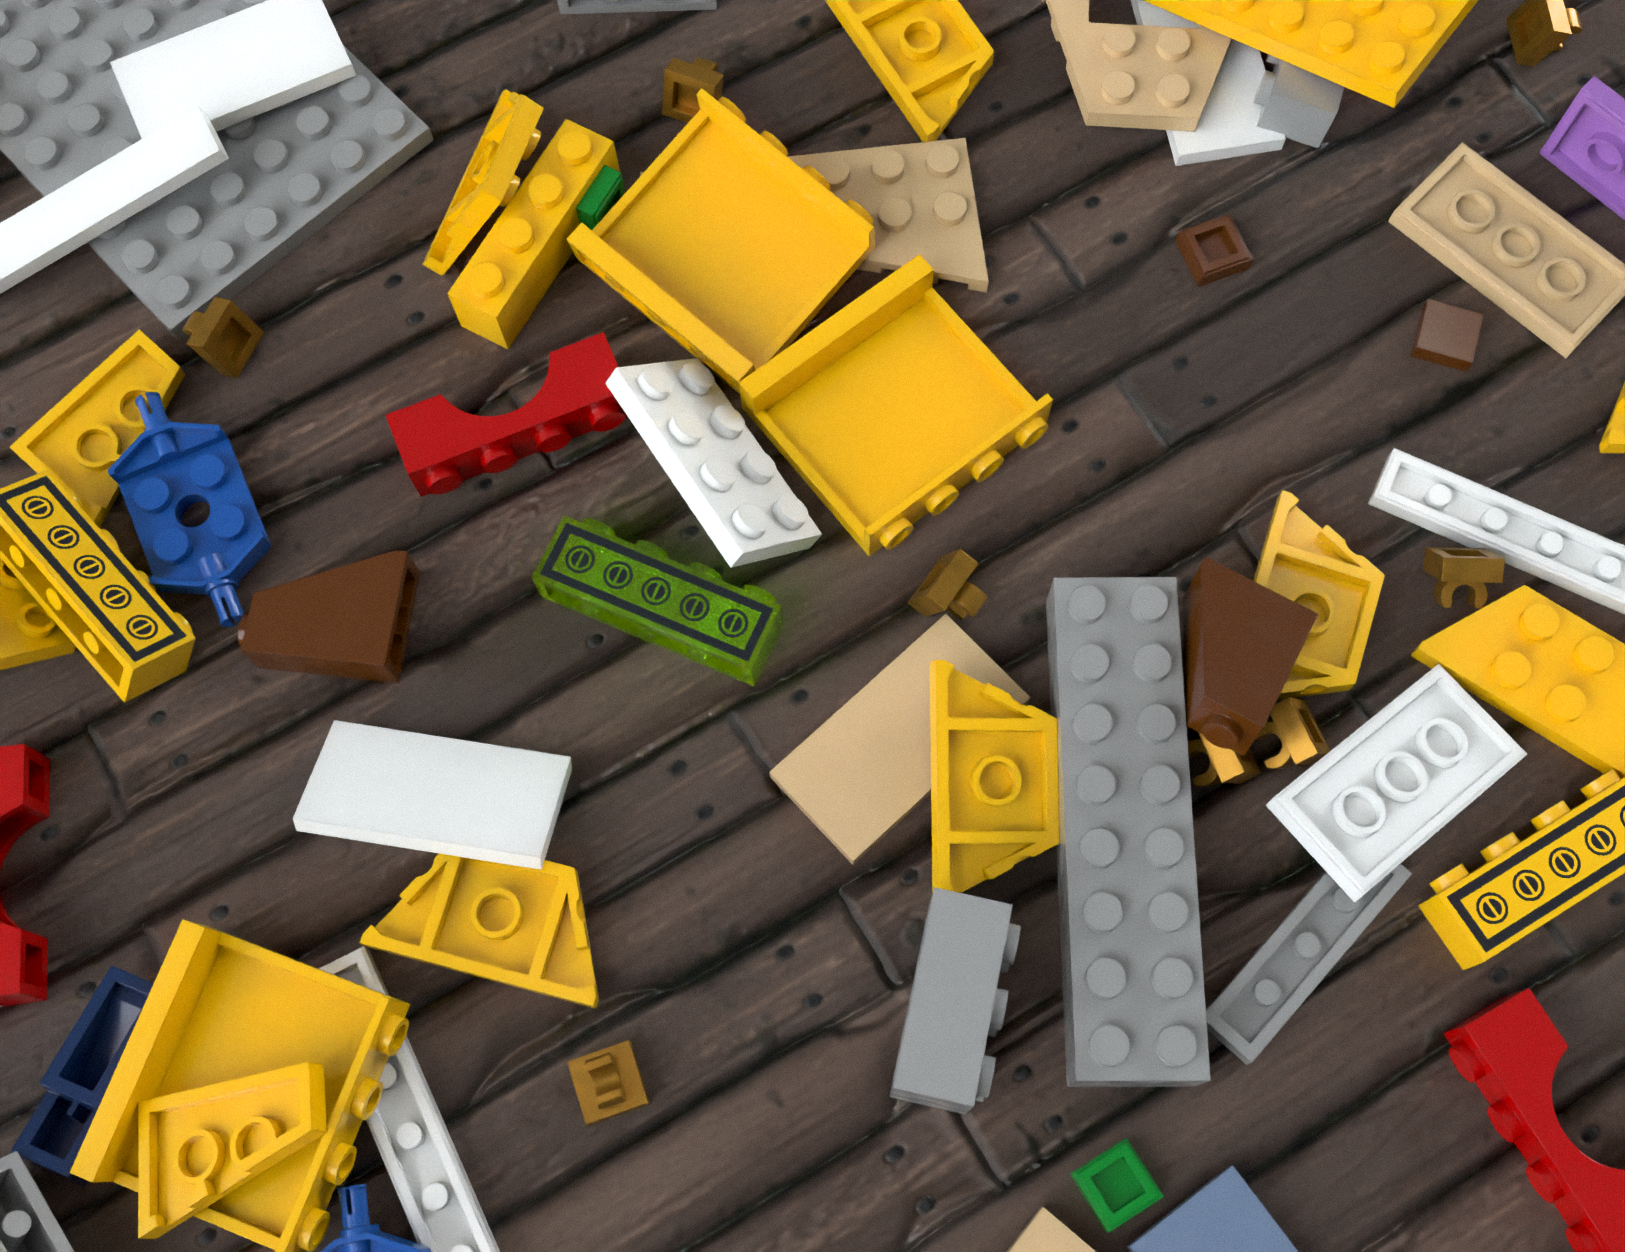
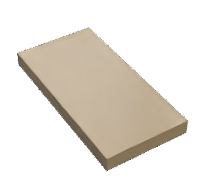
M1463 142L1393 211L1388 221L1565 358L1580 345L1625 296V263Z
M947 614L942 616L769 772L770 778L852 865L931 794V661L946 660L954 664L956 670L983 684L990 683L1009 693L1014 700L1025 706L1031 698Z

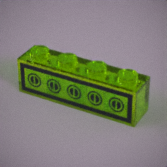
M565 515L563 516L532 575V579L541 597L753 687L755 686L783 627L782 605L776 603L777 600L772 594L754 585H744L743 589L726 583L722 581V576L717 571L704 564L691 562L688 567L668 559L669 555L667 552L651 542L637 540L635 544L615 537V532L609 526L595 519L584 518L582 522H579Z

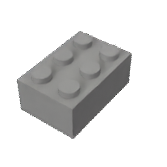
M934 887L927 912L889 1097L961 1114H966L974 1107L975 1101L983 1102L984 1097L988 1098L996 1057L984 1055L987 1036L995 1037L997 1030H1001L1008 999V991L998 989L997 984L1000 972L1007 973L1009 965L1014 963L1021 930L1020 925L1009 923L1013 904Z

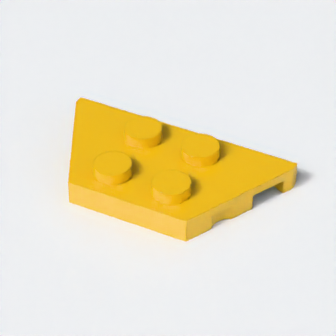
M825 0L922 142L936 141L993 64V48L958 0Z
M506 89L501 93L422 265L441 276L444 275L499 205L505 207L510 202L520 184V177L514 174L521 159L526 161L530 157L540 140L541 131L535 127L544 109L542 106L522 94L511 93Z
M1282 490L1277 498L1253 581L1314 611L1318 616L1278 699L1349 691L1356 684L1385 575L1364 556L1353 553L1347 547L1345 539L1329 525H1326L1323 529L1296 506L1299 499L1292 493Z
M1526 585L1519 587L1422 641L1412 652L1411 657L1431 669L1440 664L1462 688L1603 774L1614 769L1620 779L1625 777V644Z
M946 660L930 662L932 893L934 887L962 893L987 879L991 880L1007 872L1015 864L1026 858L1035 857L1059 844L1057 718L1032 705L1025 706L1014 700L1009 693L990 683L983 684L954 668L955 665Z
M438 854L434 858L431 869L424 875L416 877L399 895L402 899L376 927L370 925L362 934L360 940L362 945L587 1007L597 1009L599 1002L578 872L574 867L544 860L542 870Z

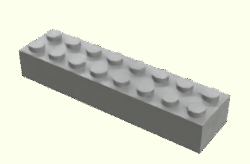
M1176 577L1053 578L1046 600L1050 710L1051 716L1057 718L1059 844L1056 845L1067 1087H1196L1211 1081L1177 579Z

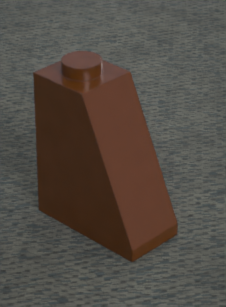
M395 550L253 593L250 610L242 615L238 626V642L241 646V651L261 669L399 683L420 571L407 551Z
M1205 557L1183 597L1186 721L1188 727L1203 734L1206 740L1213 745L1224 749H1231L1244 756L1264 728L1318 614Z

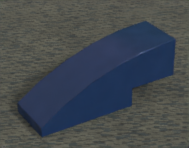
M111 965L39 1084L47 1089V1092L11 1149V1153L17 1151L21 1159L26 1163L85 1188L88 1181L71 1174L70 1170L154 983Z

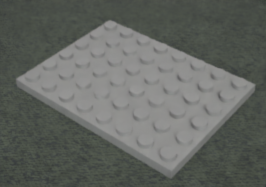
M0 0V152L43 197L47 196L142 139L110 62L267 0ZM345 46V51L352 63L356 76L217 131L216 133L229 159L87 242L91 249L177 340L186 335L182 329L193 311L205 313L214 297L231 300L434 140L429 127Z

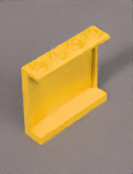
M701 88L696 94L700 106L697 114L593 230H590L581 222L569 235L567 241L576 258L694 357L699 358L706 367L740 394L739 382L785 350L875 249V227L872 225L874 223L873 218L860 204L851 199L844 203L830 192L831 186L829 182L815 168L805 165L802 169L787 157V149L774 135L765 130L758 134L745 123L746 118L733 102L723 96L717 101Z
M920 254L739 382L743 410L868 556H871L883 546L887 550L898 546L913 531L914 526L912 524L928 512L932 516L942 513L957 499L959 489L974 478L977 482H982L989 478L1003 464V456L1018 445L1022 449L1030 447L1045 434L1049 427L1047 421L1053 399L1047 393L1036 401L933 289L934 269Z
M182 919L70 1173L92 1183L114 1182L138 1192L139 1101L308 1061L323 1064L327 1132L194 1215V1217L275 1250L274 1252H312L318 1247L327 1231L330 1213L326 1209L336 1185H341L346 1180L354 1165L357 1149L353 1146L362 1121L372 1116L381 1099L383 1083L379 1080L389 1056H394L399 1051L406 1038L409 1021L405 1016L410 1004L215 928Z

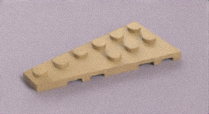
M966 138L787 156L802 169L805 165L815 168L829 182L831 186L830 192L844 203L849 199L857 202L873 218L874 223L872 225L875 227L876 247L857 268L858 270L880 274L886 269L896 271L920 254L934 269L933 283L938 284L939 279L968 284L969 290L987 293L989 281Z

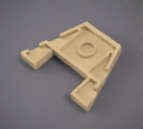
M1042 0V3L1047 4L1052 18L1051 28L1056 41H1060L1066 57V71L1085 125L1195 132L1232 38L1199 24L1198 28L1091 23L1089 22V0Z

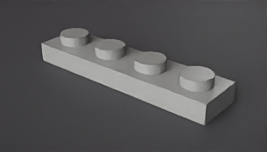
M1399 864L1354 903L1332 877L1324 871L1206 1008L1207 1030L1246 1065L1252 1063L1412 873Z

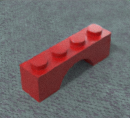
M604 332L550 352L548 373L541 389L528 403L510 413L498 416L472 415L459 410L439 394L385 415L407 474L420 497L430 493L438 495L451 492L458 488L464 480L485 472L499 473L511 468L518 459L539 451L544 453L557 451L565 447L575 437L591 431L604 432L614 429L628 417L605 384L615 368L619 366Z
M26 744L0 746V873L3 862L17 839L34 825L49 818L50 758ZM0 895V1007L47 1001L48 938L26 931L18 926L6 912Z
M1530 988L1501 998L1444 1032L1443 1034L1452 1046L1449 1048V1055L1454 1066L1467 1081L1477 1084L1490 1105L1487 1107V1114L1494 1128L1506 1141L1515 1143L1529 1165L1525 1171L1531 1185L1546 1202L1554 1203L1569 1226L1565 1229V1234L1575 1252H1625V1170L1608 1167L1592 1160L1569 1140L1561 1128L1553 1106L1552 1082L1556 1067L1569 1046Z

